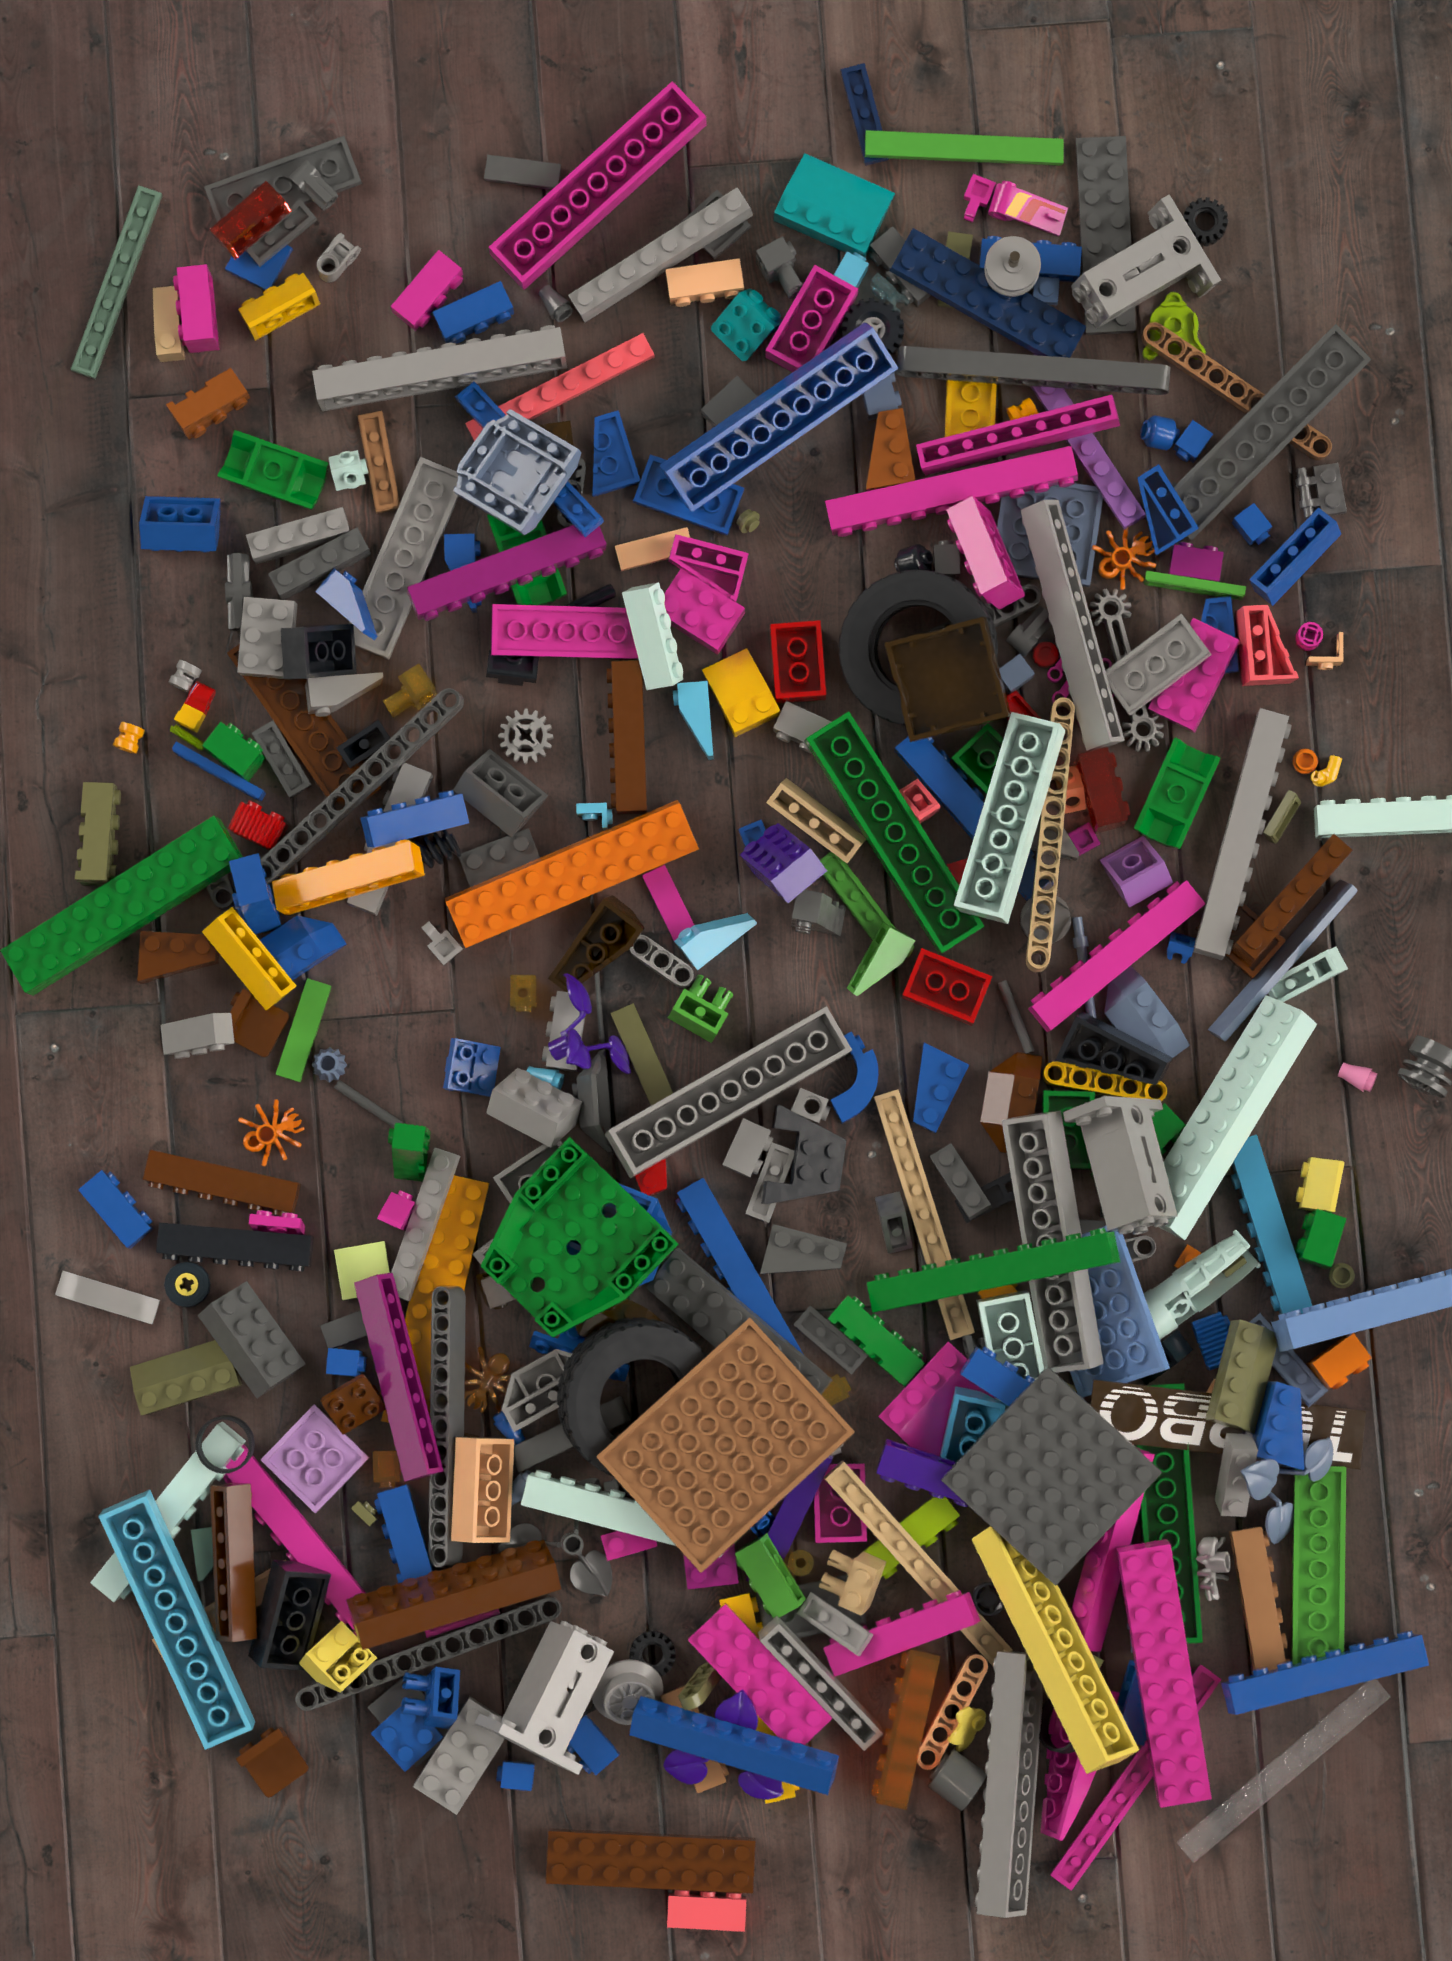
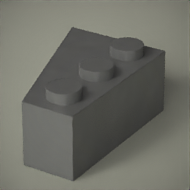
M804 890L796 896L791 927L796 929L795 932L810 934L811 931L841 936L846 906L839 905L837 901H833V904H831L832 898L824 893Z
M773 1224L760 1275L839 1270L842 1266L847 1243Z

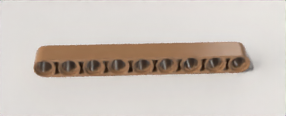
M1152 322L1144 328L1141 340L1146 347L1243 413L1247 414L1252 409L1251 401L1261 400L1265 396V394L1163 325ZM1149 330L1158 331L1160 339L1157 341L1149 340L1147 332ZM1177 344L1181 349V353L1178 355L1170 354L1168 352V345ZM1190 358H1198L1201 361V368L1192 369L1188 364V360ZM1211 372L1220 373L1222 381L1220 383L1211 382L1209 374ZM1239 386L1243 391V395L1239 398L1233 397L1230 393V387ZM1307 424L1302 429L1305 433L1304 439L1298 440L1293 438L1289 444L1311 459L1322 460L1330 453L1332 443L1327 436ZM1315 442H1322L1326 447L1325 453H1316L1313 449V444Z

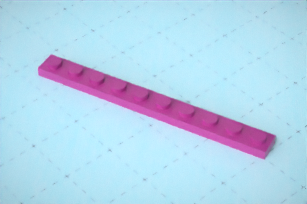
M1201 1664L1198 1665L1192 1674L1198 1712L1222 1680ZM1147 1740L1144 1746L1141 1745L1139 1751L1133 1756L1050 1873L1053 1878L1071 1891L1153 1777Z

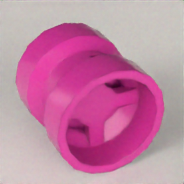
M1314 622L1304 623L1295 635L1297 646L1304 651L1314 650L1323 638V631Z

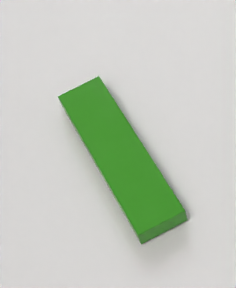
M1146 571L1143 584L1147 586L1216 597L1231 596V599L1242 600L1246 591V586Z
M832 852L820 859V862L827 870L823 874L824 878L872 941L883 922L894 927L846 862Z
M307 978L276 1075L301 1083L332 986Z

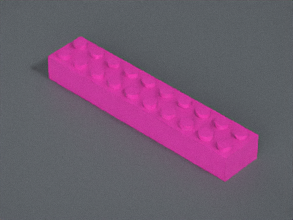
M672 81L489 246L490 255L525 290L707 125L706 116Z
M1167 1539L1116 1547L1157 1802L1160 1808L1210 1800L1212 1797L1171 1544Z

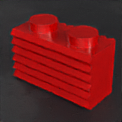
M250 800L247 804L240 802L227 829L261 847L271 850L282 840L288 828V825L283 822L285 817L273 811L268 815L261 811L262 806Z

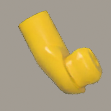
M1330 755L1327 768L1320 771L1316 770L1311 774L1313 784L1323 787L1334 782L1337 779L1342 758Z

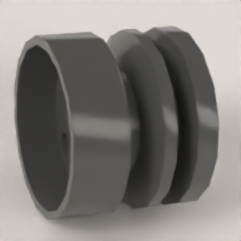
M1416 1035L1409 1052L1417 1058V1061L1404 1059L1402 1064L1410 1070L1400 1068L1397 1076L1407 1082L1409 1086L1424 1094L1445 1098L1448 1091L1440 1085L1450 1087L1452 1084L1451 1080L1444 1075L1445 1072L1452 1074V1049L1429 1038Z

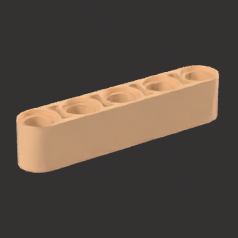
M973 1653L968 1655L957 1673L916 1752V1761L921 1768L931 1770L939 1764L950 1743L947 1739L959 1724L956 1717H946L945 1708L950 1704L957 1705L959 1711L969 1707L988 1669V1662L981 1654ZM974 1658L981 1659L983 1662L981 1671L976 1673L971 1672L969 1669V1663ZM962 1681L969 1682L971 1685V1690L967 1695H960L957 1692V1685ZM938 1727H942L947 1731V1736L942 1741L933 1739V1731ZM926 1750H930L935 1754L934 1761L930 1764H924L920 1759L921 1754Z

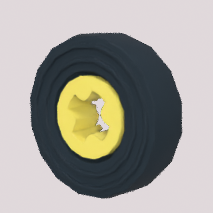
M192 1262L176 1264L169 1270L164 1283L166 1295L171 1302L187 1308L197 1306L203 1302L209 1294L211 1285L209 1275L205 1269ZM184 1278L194 1281V1284L191 1285L192 1290L189 1292L187 1289L181 1288Z

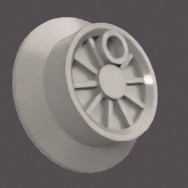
M621 1660L612 1663L606 1667L593 1693V1704L606 1718L619 1724L631 1725L633 1712L640 1696L661 1701L660 1695L663 1694L662 1679L651 1665L642 1661Z

